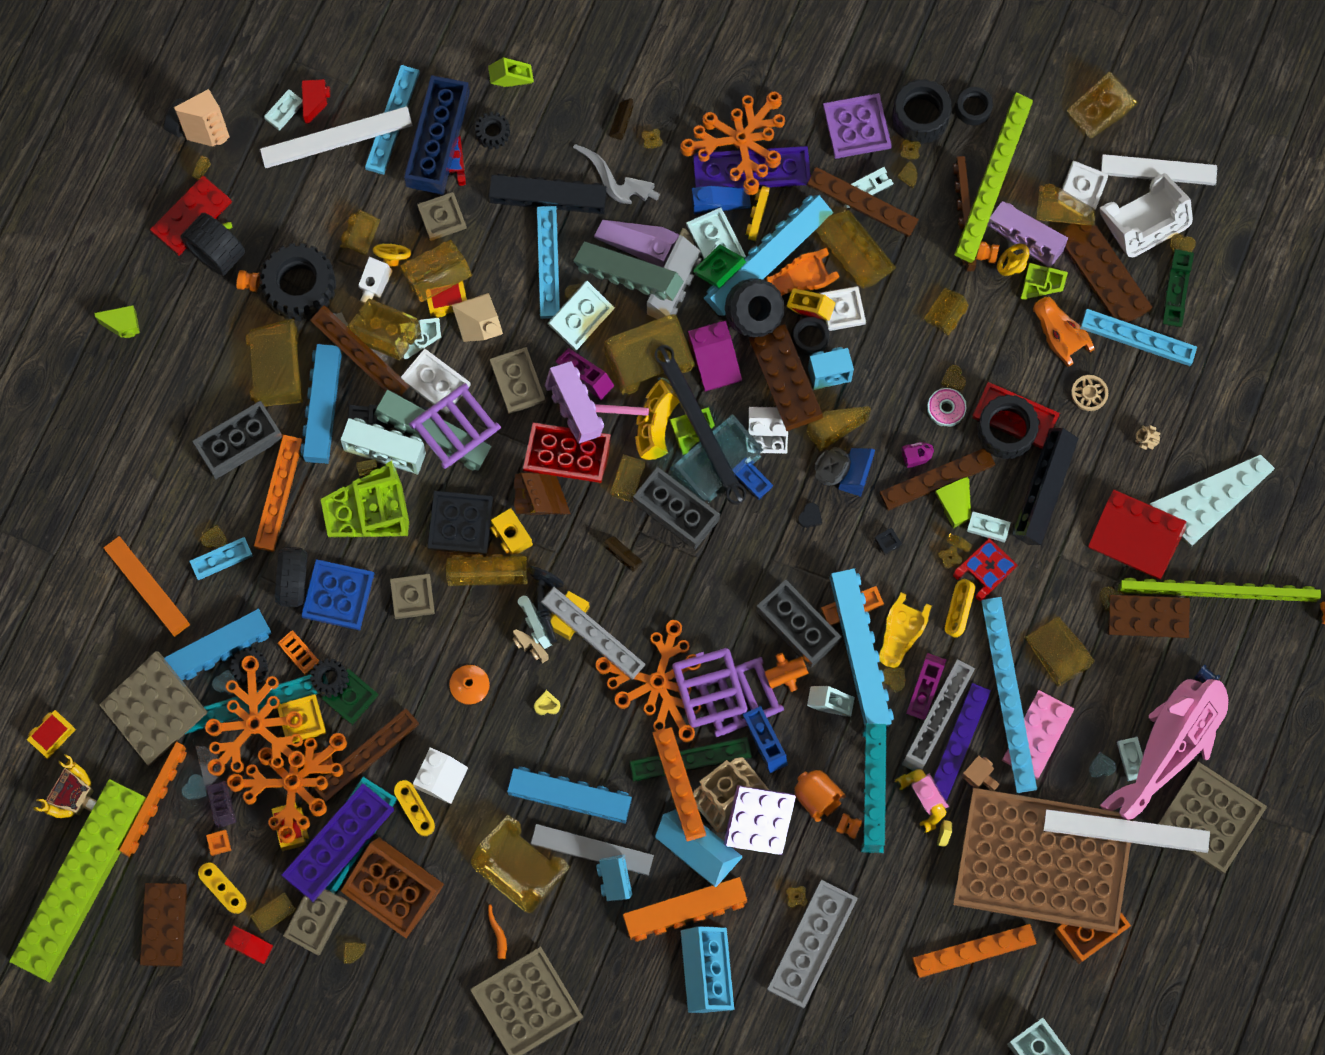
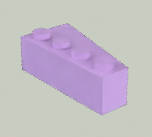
M1003 201L991 215L987 226L1013 244L1022 243L1027 245L1029 255L1048 268H1051L1061 255L1068 240V237Z
M572 361L550 368L545 387L547 391L552 390L554 403L559 402L561 415L565 418L568 417V426L577 442L582 443L600 437L604 424L601 417H598L595 412L594 402L590 401L586 385L582 384L578 368L574 367Z

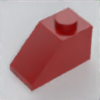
M325 79L302 81L303 117L305 124L310 123L327 106V98H330L331 94L330 86H326Z
M233 926L225 942L228 948L262 964H265L273 948V945L236 926Z

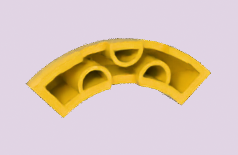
M660 379L646 396L647 401L644 408H649L648 416L638 415L637 417L638 436H635L636 446L640 458L646 460H654L668 453L665 444V429L672 411L680 403L672 386L663 379Z

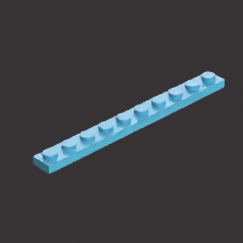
M1001 597L984 599L981 602L1016 792L1037 790L1002 599Z

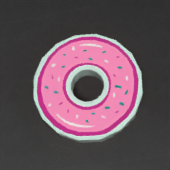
M942 388L935 391L929 398L927 405L928 415L931 420L937 425L947 427L960 423L967 409L966 401L962 394L951 388ZM944 403H948L952 406V410L945 412L941 406Z

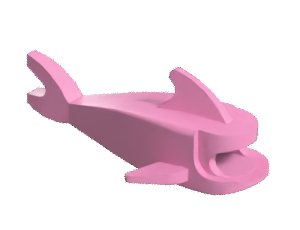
M1187 679L1173 691L1165 703L1149 714V719L1155 722L1145 748L1136 783L1127 785L1111 794L1100 805L1103 810L1114 811L1122 806L1119 812L1125 820L1130 821L1144 810L1152 795L1182 770L1200 751L1204 760L1210 758L1216 730L1222 723L1228 710V695L1221 681L1209 679L1202 684L1199 681Z

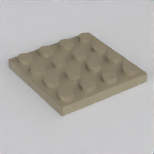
M154 652L99 704L148 766L157 761L208 713L159 652Z
M1198 762L1158 824L1210 831L1208 853L1189 852L1222 874H1225L1267 806Z
M541 947L470 989L508 1055H524L583 1018Z

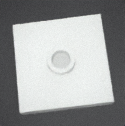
M1072 161L1059 197L1095 211L1109 174Z
M858 286L820 293L836 303L830 321L825 320L829 331L866 324Z

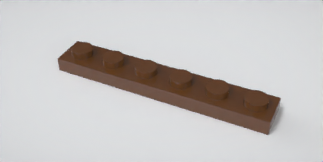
M958 156L956 163H953V175H957L954 187L955 193L959 194L956 206L957 211L961 213V217L958 218L959 229H962L963 232L971 209L965 156ZM976 257L972 263L962 259L963 265H966L967 272L975 271Z
M815 167L807 183V186L907 237L911 236L919 220L818 167Z
M325 305L312 317L310 321L383 390H389L401 397L410 387Z
M983 448L880 491V496L887 511L960 479L995 466V462L991 454Z
M405 708L340 763L343 768L341 776L335 777L332 773H328L325 776L328 782L327 788L324 790H319L317 787L313 788L327 803L415 729L419 722ZM335 768L334 772H338L340 768ZM320 781L318 785H323L324 781Z

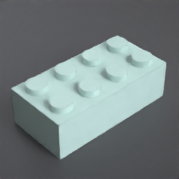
M348 418L341 437L344 451L383 464L393 461L395 468L419 474L426 455L424 443L421 442L420 438L410 436L409 438L396 430L390 432L384 430V427L373 424L371 426L365 424L364 420Z
M1041 1018L1007 1044L1015 1055H1070L1044 1018Z

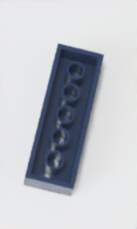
M431 75L404 177L407 188L444 195L470 94L468 82Z

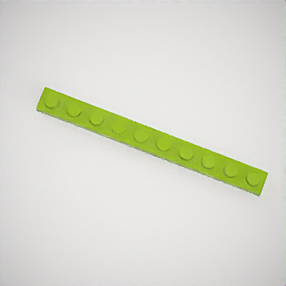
M1017 92L1012 98L954 254L970 263L975 260L1033 100Z
M1125 578L1119 584V593L1305 602H1317L1321 598V590H1317L1312 586L1296 589L1292 585L1275 588V585L1271 584L1255 587V584L1250 583L1243 584V586H1235V583L1216 585L1215 582L1196 584L1195 581L1176 583L1175 580L1156 582L1155 579L1136 581L1135 578Z

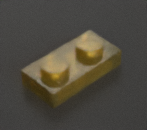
M283 893L250 916L261 933H264L291 915L296 909L287 895Z

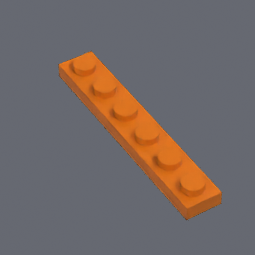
M287 435L282 437L254 547L257 549L275 551L301 451V444L303 443L301 438Z
M671 727L653 732V738L686 842L705 837L706 832L673 729Z
M178 742L175 743L119 850L122 854L130 857L131 853L134 854L138 849L140 836L145 835L149 827L147 823L150 817L155 816L160 798L163 799L165 797L169 781H173L177 774L176 767L186 757L187 752H185L186 748L184 745Z
M1028 924L913 958L918 978H922L1036 945L1031 925Z

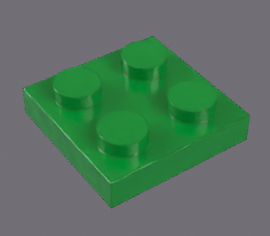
M718 245L693 271L696 276L720 288L746 261L737 253L722 245Z

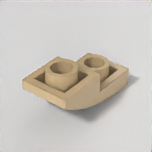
M517 629L513 631L514 638L512 640L518 649L522 647L525 652L532 648L530 650L535 660L540 659L542 663L549 659L546 651L533 638Z

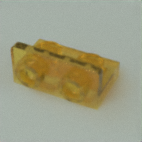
M362 210L354 214L352 213L347 221L349 224L348 229L341 236L342 244L340 247L343 249L348 247L362 255H366L380 219Z
M944 288L924 319L927 323L941 328L944 334L949 335L956 328L958 321L966 313L969 305L964 295Z

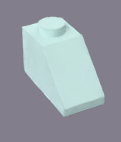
M811 686L807 706L821 712L851 717L855 697L829 686Z

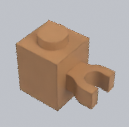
M978 756L961 776L974 788H979L983 783L990 791H995L1000 785L989 776L994 768L992 767V762L986 757L981 758Z

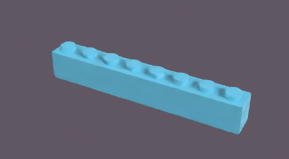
M809 195L806 197L799 209L795 208L789 213L790 217L786 221L783 220L777 224L776 230L772 234H767L761 240L762 243L758 247L755 246L748 252L749 256L745 258L746 263L720 288L713 285L707 290L708 294L704 299L717 315H726V297L733 286L742 280L764 279L833 214V211L820 195Z
M855 568L831 573L829 576L864 726L868 723L886 724V727L892 724L891 721L894 720L892 710L888 709L886 702L889 701L887 689H883L884 675L883 671L879 670L877 662H880L878 651H874L873 643H875L874 633L869 630L868 626L870 616L864 610L863 604H866L864 593H860L859 585H861L859 573L856 574Z

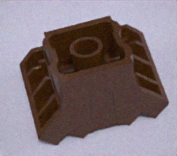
M539 473L515 474L514 506L516 514H571L557 476Z

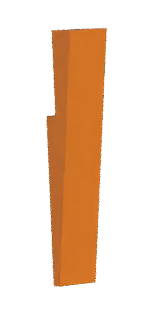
M120 536L104 547V550L174 637L190 626L187 619Z

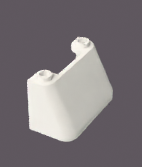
M1166 173L1155 177L1151 181L1149 193L1119 208L1115 202H1110L1100 207L1102 218L1128 257L1138 256L1186 230L1193 221L1190 198Z

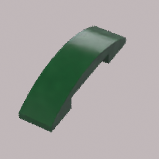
M1174 250L1164 305V325L1182 328L1194 252Z

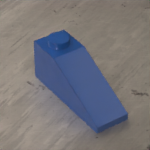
M719 186L692 188L694 214L709 213L718 208H722L723 211L751 208L750 195L746 194L743 188Z
M760 706L744 713L745 722L769 773L787 766L786 754L762 707Z

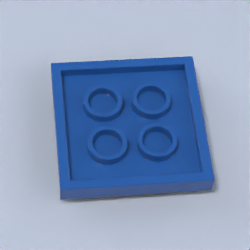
M316 559L302 618L361 630L375 573Z

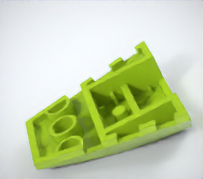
M393 461L386 463L380 469L371 471L369 475L353 481L349 486L342 487L321 499L328 537L408 536L409 518L402 484Z

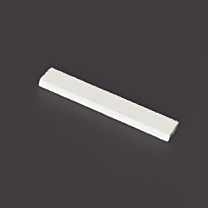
M1102 155L1101 172L1109 174V176L1152 180L1166 173L1174 182L1216 185L1217 165Z

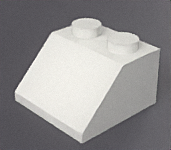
M430 747L413 782V786L424 793L451 804L468 767L449 755Z

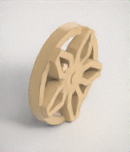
M1085 375L1075 381L1071 390L1073 402L1081 410L1095 411L1106 403L1108 388L1101 378L1094 375ZM1091 379L1099 382L1100 384L1093 385ZM1083 381V383H1082L1083 388H1082V387H1077V388H1076L1077 384H1078L1079 382ZM1103 391L1105 392L1104 400H1102L1101 396L1098 395L1101 394ZM1076 397L1083 398L1081 399V402H1079ZM1084 400L1088 401L1085 406L1083 405ZM1091 401L1094 405H1096L1094 407H1088L1091 404Z

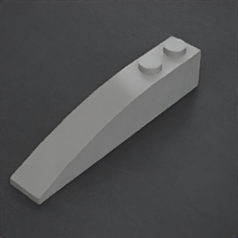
M957 659L902 764L903 766L913 771L923 769L975 668Z

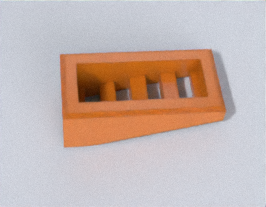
M293 630L278 642L279 647L304 675L312 670L315 664H318L319 660ZM294 639L295 642L287 648L286 645ZM298 645H300L301 648H299L294 654H292L291 651L294 650ZM305 651L306 654L297 660L296 658ZM310 657L312 660L303 667L301 664Z

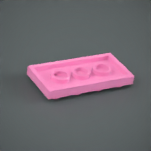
M1038 690L1024 717L1034 775L1037 780L1074 711V708ZM1008 748L1002 761L1011 765V759Z

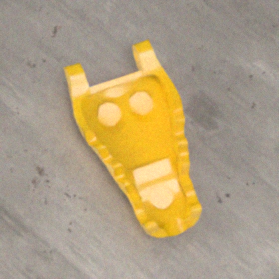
M902 592L887 616L883 646L879 653L880 662L891 668H896L900 665L904 655L921 636L927 625L932 608L931 605L926 603L923 612L903 604L906 594Z

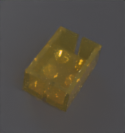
M452 240L443 242L439 246L424 252L412 260H408L400 266L407 284L420 302L472 276L466 259Z
M370 298L359 310L360 314H356L348 324V328L369 348L401 360L410 348L409 344L412 345L421 334L416 317Z

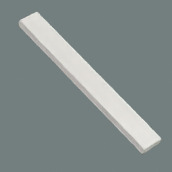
M406 106L268 146L260 150L264 166L269 168L413 125L408 107Z
M1047 809L1045 814L1044 831L1204 853H1208L1210 831Z

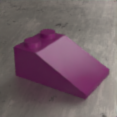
M726 321L688 331V341L705 392L742 381Z

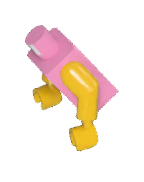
M917 769L897 778L895 782L898 781L901 784L900 790L912 783L914 791L930 815L929 819L920 822V826H925L924 833L936 829V824L946 815L945 808L949 806L930 773L925 775L923 770Z

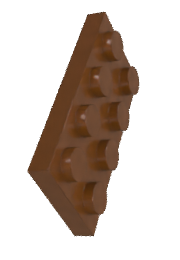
M1109 595L1108 635L1189 638L1190 598Z
M145 883L141 966L182 967L187 884Z

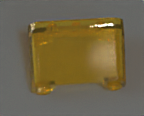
M677 315L665 316L613 336L605 341V355L622 395L636 392L640 382L664 373L661 365L657 364L654 358L656 349L661 345H668L673 349L674 358L682 373L689 372L695 367ZM665 349L669 359L671 360V353ZM659 350L657 358L662 362H666L662 352Z
M287 319L250 329L249 334H246L247 346L250 345L253 389H250L251 401H255V404L259 401L264 406L303 403V393L300 392L301 380L297 350L298 330L294 319Z
M507 815L478 845L471 859V864L478 873L521 909L532 913L568 872L570 866L564 859L553 857L549 861L520 836V823Z

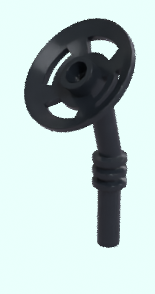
M528 566L527 571L537 580V614L539 615L540 623L544 625L549 642L554 643L557 641V637L550 621L552 618L549 609L540 602L545 598L544 589L547 586L561 588L564 583L557 576L535 566Z

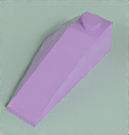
M602 220L594 235L596 239L663 268L679 237V234L664 227Z

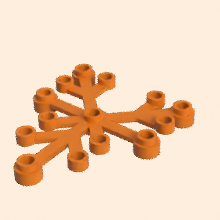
M771 92L767 95L765 105L756 116H754L752 107L753 97L746 95L742 98V106L745 108L748 121L745 129H743L742 124L743 112L738 108L733 109L731 112V119L734 121L736 131L719 121L716 114L712 112L706 113L703 116V126H696L693 133L695 138L702 139V141L683 140L680 148L681 153L684 156H692L696 149H700L698 159L706 162L717 146L734 144L740 149L742 162L737 168L730 170V179L738 181L741 179L742 173L745 172L746 180L744 181L743 190L748 195L756 194L759 190V182L754 178L752 171L756 172L759 177H766L768 167L776 168L781 162V156L777 151H768L754 142L760 140L771 141L774 138V130L769 127L781 128L785 124V117L781 114L775 115L774 119L763 120L771 109H777L781 106L782 97L778 92ZM705 128L708 130L717 128L730 137L714 138L705 132ZM765 128L763 132L752 133L755 129ZM748 148L764 157L766 165H758L750 160Z
M671 620L666 625L668 637L665 644L662 641V635L658 632H654L650 638L651 643L656 645L661 654L657 672L651 675L639 672L634 680L645 682L646 684L629 693L623 691L617 693L615 704L618 708L625 709L632 700L651 691L648 702L644 706L645 714L651 716L656 712L655 704L660 693L663 702L658 718L653 725L654 731L665 729V720L669 710L679 728V738L683 742H690L695 736L694 728L686 725L677 707L684 708L683 701L680 698L670 696L667 691L669 689L680 693L677 683L670 681L675 678L674 671L671 670L665 673L669 658L679 653H686L689 650V643L686 640H681L678 645L673 647L675 638L682 632V625L677 620ZM673 626L678 629L675 633L670 631V628ZM659 636L660 641H653V637ZM686 644L687 648L685 650H682L680 648V645ZM691 654L686 659L696 657V655ZM601 657L596 661V670L600 674L611 672L619 675L608 679L607 686L610 690H616L620 684L630 680L628 676L605 657ZM603 663L608 666L605 670L600 668V665ZM697 664L695 667L681 669L682 673L697 671L701 664ZM659 679L662 683L657 686L654 684V681ZM611 681H616L617 685L615 687H611L609 683ZM625 698L626 703L620 704L619 699ZM701 705L698 706V710L694 711L695 714L700 712ZM652 706L654 710L647 712L646 708ZM658 723L663 725V728L660 730L655 727ZM683 732H690V737H684Z
M246 656L242 660V667L247 672L248 694L234 680L227 682L226 689L230 693L237 695L249 706L250 715L240 707L236 700H231L227 704V709L231 713H236L244 721L220 723L216 719H211L206 723V732L211 736H218L222 731L243 730L234 742H213L210 744L209 749L213 754L218 755L223 751L225 752L219 759H213L208 763V771L214 776L222 775L225 771V764L232 757L231 769L236 773H240L244 769V764L241 762L240 747L251 734L258 733L272 744L273 758L271 759V765L274 768L280 769L284 765L281 752L288 757L289 764L292 767L301 768L305 764V756L299 751L293 752L286 745L299 747L303 743L302 737L299 734H293L289 737L277 738L265 727L289 725L291 728H298L303 723V717L300 713L291 711L286 717L265 719L273 709H277L280 706V700L276 696L269 697L267 704L258 713V705L272 689H276L279 686V681L274 676L268 677L266 684L257 693L256 671L259 668V662L254 656ZM250 662H254L253 668H248ZM270 680H276L274 686H269ZM232 683L236 684V688L234 690L229 689V686ZM273 699L277 700V704L275 706L270 705V702ZM233 703L237 704V708L235 710L230 709V706ZM294 717L298 718V722L296 724L292 723V719ZM254 721H258L256 728L251 726ZM218 725V730L213 732L211 730L212 726ZM295 737L300 738V741L297 744L293 743V739ZM219 745V750L214 752L213 746ZM296 757L301 758V762L299 764L294 763V759ZM276 759L281 760V764L278 766L274 765ZM236 763L241 764V767L238 770L234 769V765ZM216 765L221 767L218 772L214 771Z
M333 734L329 739L330 745L315 758L314 751L317 749L318 744L314 738L306 739L304 742L306 761L304 768L299 772L298 768H294L291 765L289 773L283 767L280 769L274 768L271 765V759L273 758L272 749L269 747L262 748L258 753L260 762L263 765H269L282 779H266L259 772L257 766L252 764L247 766L246 773L249 778L254 779H243L240 774H232L229 776L227 784L230 790L234 792H239L243 788H252L243 794L245 803L249 805L255 803L256 796L265 788L284 787L288 791L286 807L276 816L271 817L268 824L272 830L279 829L278 836L283 843H291L296 837L293 829V819L297 821L298 827L302 830L308 829L310 826L308 817L303 816L295 808L296 793L309 805V809L314 816H322L327 810V806L322 799H315L304 788L317 787L319 790H324L328 786L326 778L323 776L317 778L305 777L309 774L332 773L335 777L343 774V768L339 763L320 765L335 751H342L346 747L347 741L343 734ZM309 743H314L313 746H308ZM267 756H271L270 759L265 760ZM300 757L294 760L295 764H299L301 762ZM276 760L274 761L275 766L280 765ZM335 768H340L338 772H334ZM255 769L254 773H249L251 770ZM320 781H324L323 785H318ZM248 796H253L250 800H247ZM318 807H322L321 810L316 811ZM274 821H278L277 825H272ZM302 821H307L306 824L300 825ZM287 834H291L290 837L285 838Z

